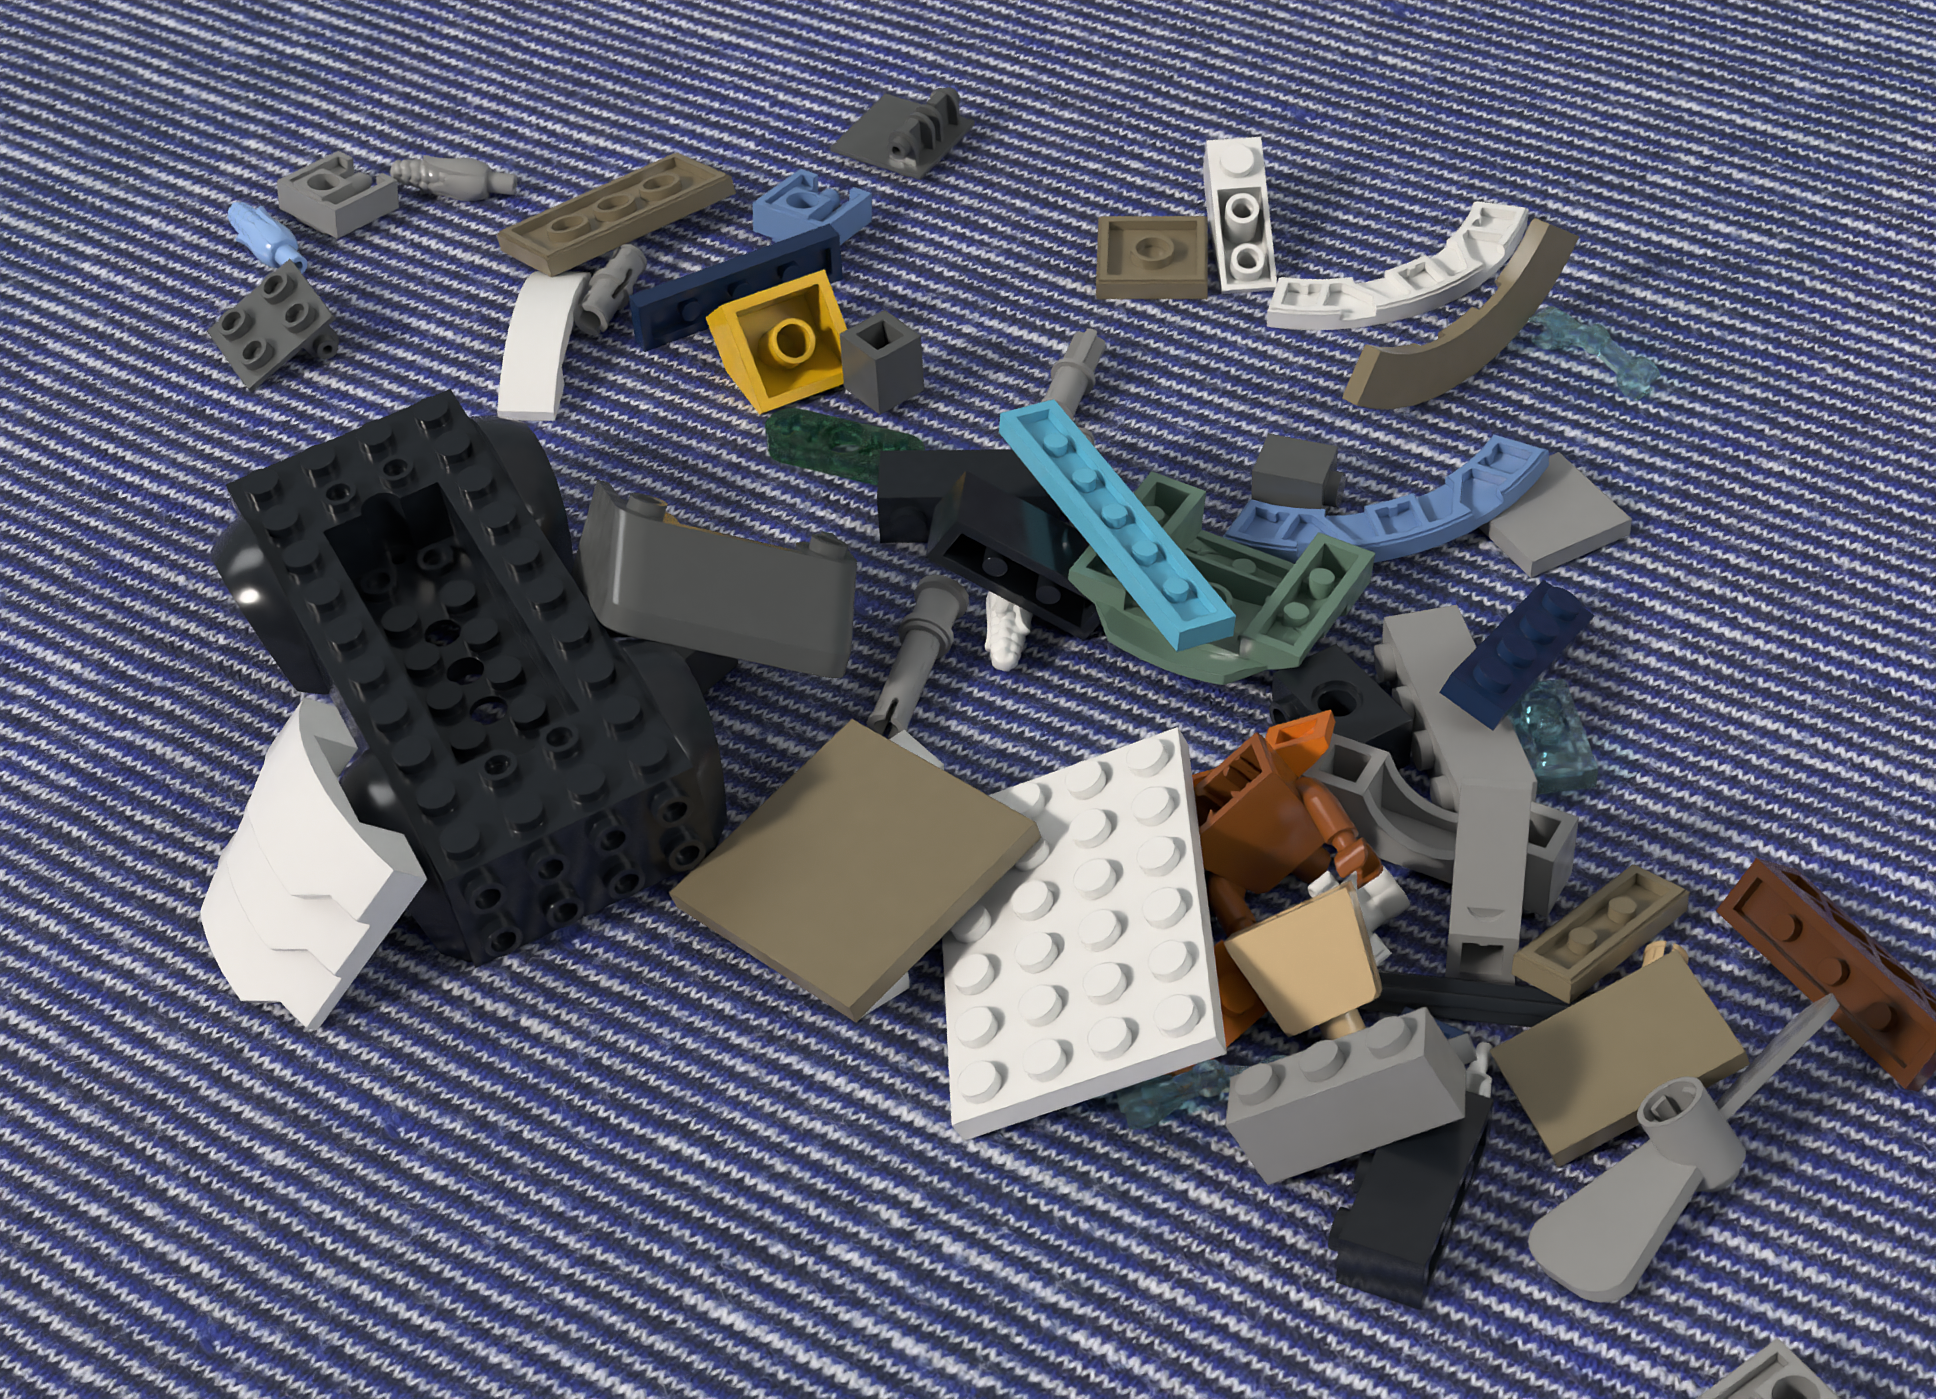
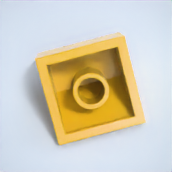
M825 269L723 304L706 317L726 372L759 415L844 385L840 333L846 331L847 327Z

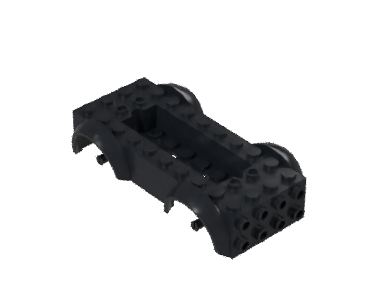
M448 389L225 484L238 518L222 532L211 549L212 560L245 618L296 691L312 694H329L334 705L337 707L361 752V755L348 767L339 784L360 823L404 834L427 877L426 882L407 906V909L441 954L472 962L475 968L496 958L506 956L516 949L560 928L570 926L577 920L613 903L629 898L639 891L679 872L695 867L716 848L727 822L724 774L714 727L699 685L686 661L673 645L633 636L611 639L602 623L599 622L591 606L571 577L574 564L572 541L558 482L547 454L537 436L526 423L496 415L468 417L451 389ZM452 625L461 630L460 636L449 645L438 647L433 643L426 642L428 635L438 627ZM481 675L473 683L467 685L457 683L459 679L465 676ZM499 702L507 706L505 715L492 724L483 725L481 722L471 719L473 712L485 703Z

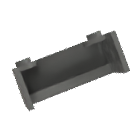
M597 480L571 576L600 623L614 631L637 638L826 678L844 677L852 651L857 560L847 550L848 544L837 539L833 533L821 531V534H812L810 542H797L795 549H790L680 524L673 515L666 512L668 504L665 501L642 493H630L629 499L624 500L619 497L609 482Z

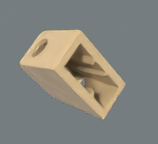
M1351 880L1231 934L1224 942L1232 959L1288 1037L1295 1036L1317 1025L1325 1040H1335L1366 1028L1357 1007L1378 998L1382 991V984L1357 893Z

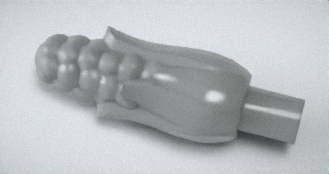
M424 155L422 160H396L390 168L392 178L403 185L420 188L421 193H431L461 201L486 199L490 193L515 195L517 190L516 174L492 172L488 164L473 158H439Z

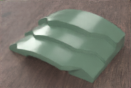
M1151 471L1133 494L1236 615L1234 635L1176 652L1090 545L1069 569L1068 580L1095 604L1109 642L1139 659L1164 670L1208 683L1226 685L1265 670L1299 667L1318 639L1324 638L1338 617L1348 614L1371 582L1375 552L1318 532L1296 563L1288 562L1202 530L1206 491Z

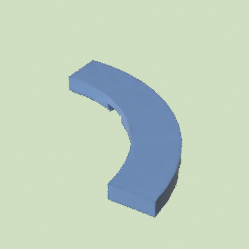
M1493 434L1475 456L1452 474L1445 477V484L1418 498H1416L1414 493L1389 501L1364 506V513L1326 516V509L1292 508L1250 499L1223 535V538L1294 564L1318 532L1375 552L1374 563L1409 556L1468 534L1513 505L1536 483L1548 468L1549 450Z

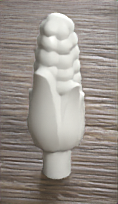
M988 591L986 598L987 638L985 650L991 652L992 665L997 670L1008 672L1018 665V660L1024 648L1025 637L1031 633L1030 624L1033 614Z

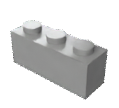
M1424 1007L1399 1017H1386L1371 1027L1335 1040L1317 1042L1307 1050L1268 1064L1260 1063L1253 1065L1242 1073L1232 1076L1230 1079L1225 1126L1265 1183L1270 1185L1465 1118L1466 1068L1428 1009Z

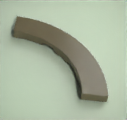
M1534 217L1512 258L1495 280V284L1498 287L1497 291L1480 309L1472 306L1455 322L1438 332V339L1421 346L1416 343L1397 347H1378L1365 344L1342 399L1356 406L1371 409L1409 407L1434 399L1476 374L1514 339L1534 315L1565 267L1580 236Z

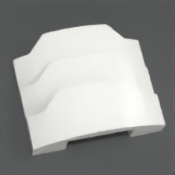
M303 698L267 751L264 765L245 807L243 819L238 830L220 856L217 870L209 886L200 913L211 951L222 973L241 1001L249 1003L281 1002L306 1028L318 1030L426 882L427 877L404 834L359 822L337 780L358 747L337 707Z

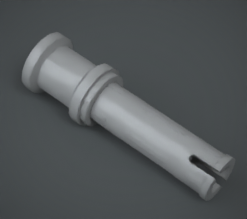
M928 575L920 579L914 591L916 605L913 612L903 618L898 628L899 639L902 644L873 713L870 714L867 720V727L882 736L888 722L891 721L893 726L888 739H891L903 730L908 731V725L934 662L949 652L954 641L951 629L955 620L964 615L969 605V595L965 588L947 576Z

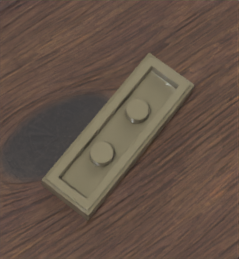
M1632 864L1513 955L1511 974L1570 1004L1684 914L1688 908L1690 892Z

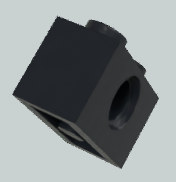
M1337 644L1305 658L1299 667L1281 669L1273 673L1272 703L1269 706V713L1274 726L1331 710L1335 719L1334 734L1390 752L1397 770L1410 765L1413 718Z

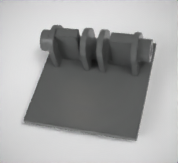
M951 87L934 90L927 104H919L885 93L830 147V151L855 159L858 162L868 163L899 173L902 176L921 180L975 125V121L960 116V96Z
M291 259L287 260L276 271L267 275L258 287L235 307L227 310L207 330L210 337L250 392H253L302 348L315 358L330 359L337 353L339 344L337 333L329 326L336 319Z

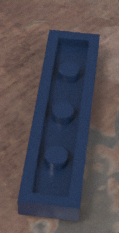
M826 224L630 295L629 300L635 341L646 352L709 329L706 317L719 306L824 269L830 284L842 280L843 272L839 234L830 224Z
M1543 580L1451 673L1439 693L1494 731L1579 639L1595 615L1583 608L1580 601L1571 592L1560 587H1554Z

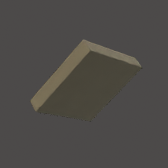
M1098 217L1096 299H1208V217Z

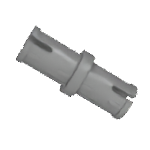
M628 244L622 245L620 247L621 250L617 247L606 267L599 269L593 274L588 284L589 292L581 304L576 307L573 314L574 322L583 332L590 335H599L601 331L604 332L607 329L615 312L627 306L630 301L629 296L633 295V285L647 266V259L639 248Z

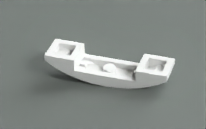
M535 271L524 282L513 310L505 344L498 395V416L524 421L556 420L564 389L562 364L574 322L573 314L576 307L581 304L589 292L590 272H562L554 277H550L540 271Z

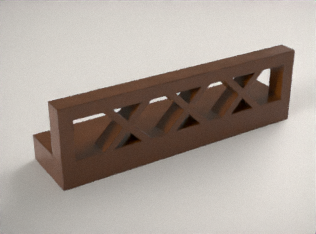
M1756 858L1717 908L1716 912L1813 1003L1833 993L1840 1005L1830 1019L1900 1085L1907 1090L1919 1092L1936 1071V995L1800 871Z

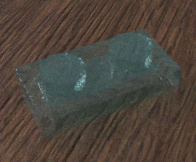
M1565 678L1539 681L1508 714V718L1538 781L1536 795L1596 787L1598 766Z

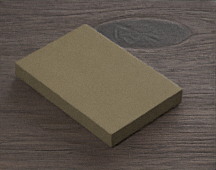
M1677 949L1489 1050L1496 1066L1558 1168L1639 1125L1640 1123L1637 1119L1639 1106L1660 1085L1675 1078L1689 1076L1699 1079L1704 1087L1707 1088L1750 1065L1746 1051Z

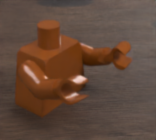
M1255 732L1194 787L1204 869L1208 870L1206 882L1208 906L1227 937L1256 923L1253 913L1244 901L1246 889L1256 894L1268 893L1289 873L1307 884L1313 883L1327 871L1331 860L1330 853L1322 847L1324 843L1333 845L1338 851L1334 857V863L1340 877L1345 878L1354 871L1357 872V890L1383 872V864L1370 844L1363 837L1358 840L1356 839L1358 830L1334 794L1316 778H1298L1258 732Z

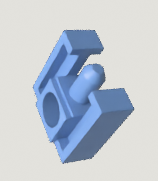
M799 169L753 202V231L771 237L772 241L777 243L830 224L839 234L841 245L872 222V193L853 187L849 190V200L836 209L840 205V193L837 190L827 188L818 194V174Z

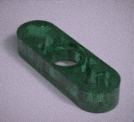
M787 408L777 411L765 423L767 451L775 461L878 486L880 451L925 450L923 442L914 435L799 408ZM840 445H856L859 447L855 451L845 453L832 451L834 447Z

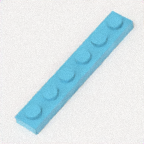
M1055 399L1000 413V435L1176 652L1234 635L1236 615Z

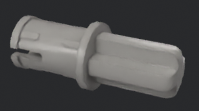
M1087 328L1085 332H1076L1063 359L1054 363L1050 371L1051 385L1044 399L1041 400V402L1055 399L1072 421L1083 395L1090 393L1095 385L1094 371L1106 348L1105 340L1097 336L1096 330Z

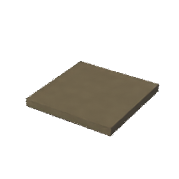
M851 719L669 893L677 908L854 1022H857L1041 838V834L1035 821Z

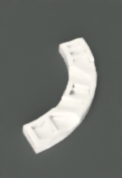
M1476 201L1473 203L1471 211L1461 227L1447 240V246L1431 258L1424 255L1407 264L1385 271V278L1354 283L1352 277L1335 279L1281 277L1278 279L1267 311V327L1293 330L1353 329L1411 318L1444 306L1480 286L1505 264L1522 239L1527 226L1529 209Z

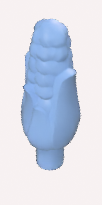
M245 202L232 203L228 209V220L239 233L236 237L237 242L247 246L256 258L267 266L278 269L287 260L291 259L301 273L305 272L308 265L307 260L297 251L299 248L298 243L290 229L272 218L263 205L255 209Z

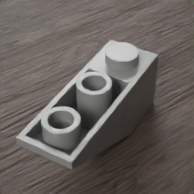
M1461 777L1445 977L1515 984V976L1511 973L1513 955L1518 952L1533 782Z

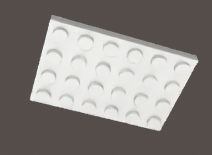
M1176 727L988 795L1035 821L1041 838L942 936L951 1124L960 1137L965 1141L1227 1054L1189 746L1179 728Z

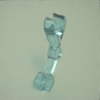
M1547 306L1528 319L1529 322L1540 323L1547 328L1532 339L1536 346L1544 350L1570 347L1572 345L1583 348L1587 353L1595 354L1617 374V385L1621 392L1634 401L1640 400L1653 389L1649 384L1661 376L1658 368L1651 360L1642 356L1633 359L1610 338L1607 329L1599 323L1591 326L1578 323L1577 320L1554 306Z
M1271 1056L1262 1060L1258 1064H1268L1288 1056ZM1209 1059L1197 1063L1192 1070L1172 1077L1171 1074L1161 1075L1116 1090L1115 1093L1120 1112L1125 1113L1129 1129L1140 1130L1149 1128L1183 1105L1182 1102L1200 1095L1210 1097L1221 1092L1229 1093L1231 1077L1242 1073L1251 1066L1222 1065L1217 1060Z

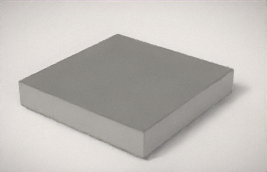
M1560 452L1549 456L1548 468L1521 498L1494 519L1478 528L1532 578L1630 535L1632 519Z

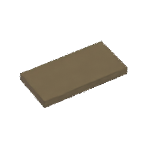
M676 152L500 230L496 235L502 252L550 277H554L732 196L736 192L732 176Z

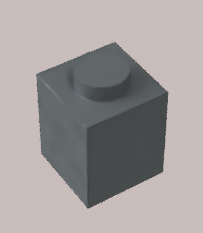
M883 310L840 333L844 388L876 413L881 415L924 391L921 336L888 311Z
M1268 433L1252 470L1251 499L1292 508L1326 509L1327 515L1330 507L1338 508L1340 506L1345 488L1346 474L1337 471L1338 446Z

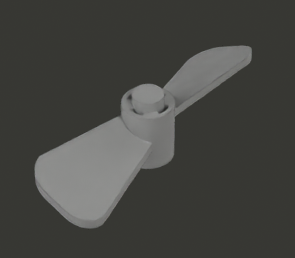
M1833 993L1814 1002L1789 1022L1716 1103L1702 1082L1695 1077L1675 1078L1654 1089L1642 1101L1637 1111V1119L1650 1140L1541 1217L1531 1228L1528 1239L1529 1248L1542 1270L1574 1294L1589 1301L1611 1302L1629 1294L1636 1286L1694 1192H1716L1724 1189L1737 1178L1740 1167L1746 1157V1150L1727 1120L1831 1018L1840 1005Z

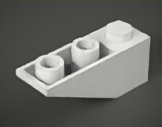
M1261 137L1206 140L1203 178L1207 217L1221 294L1275 291L1277 277Z

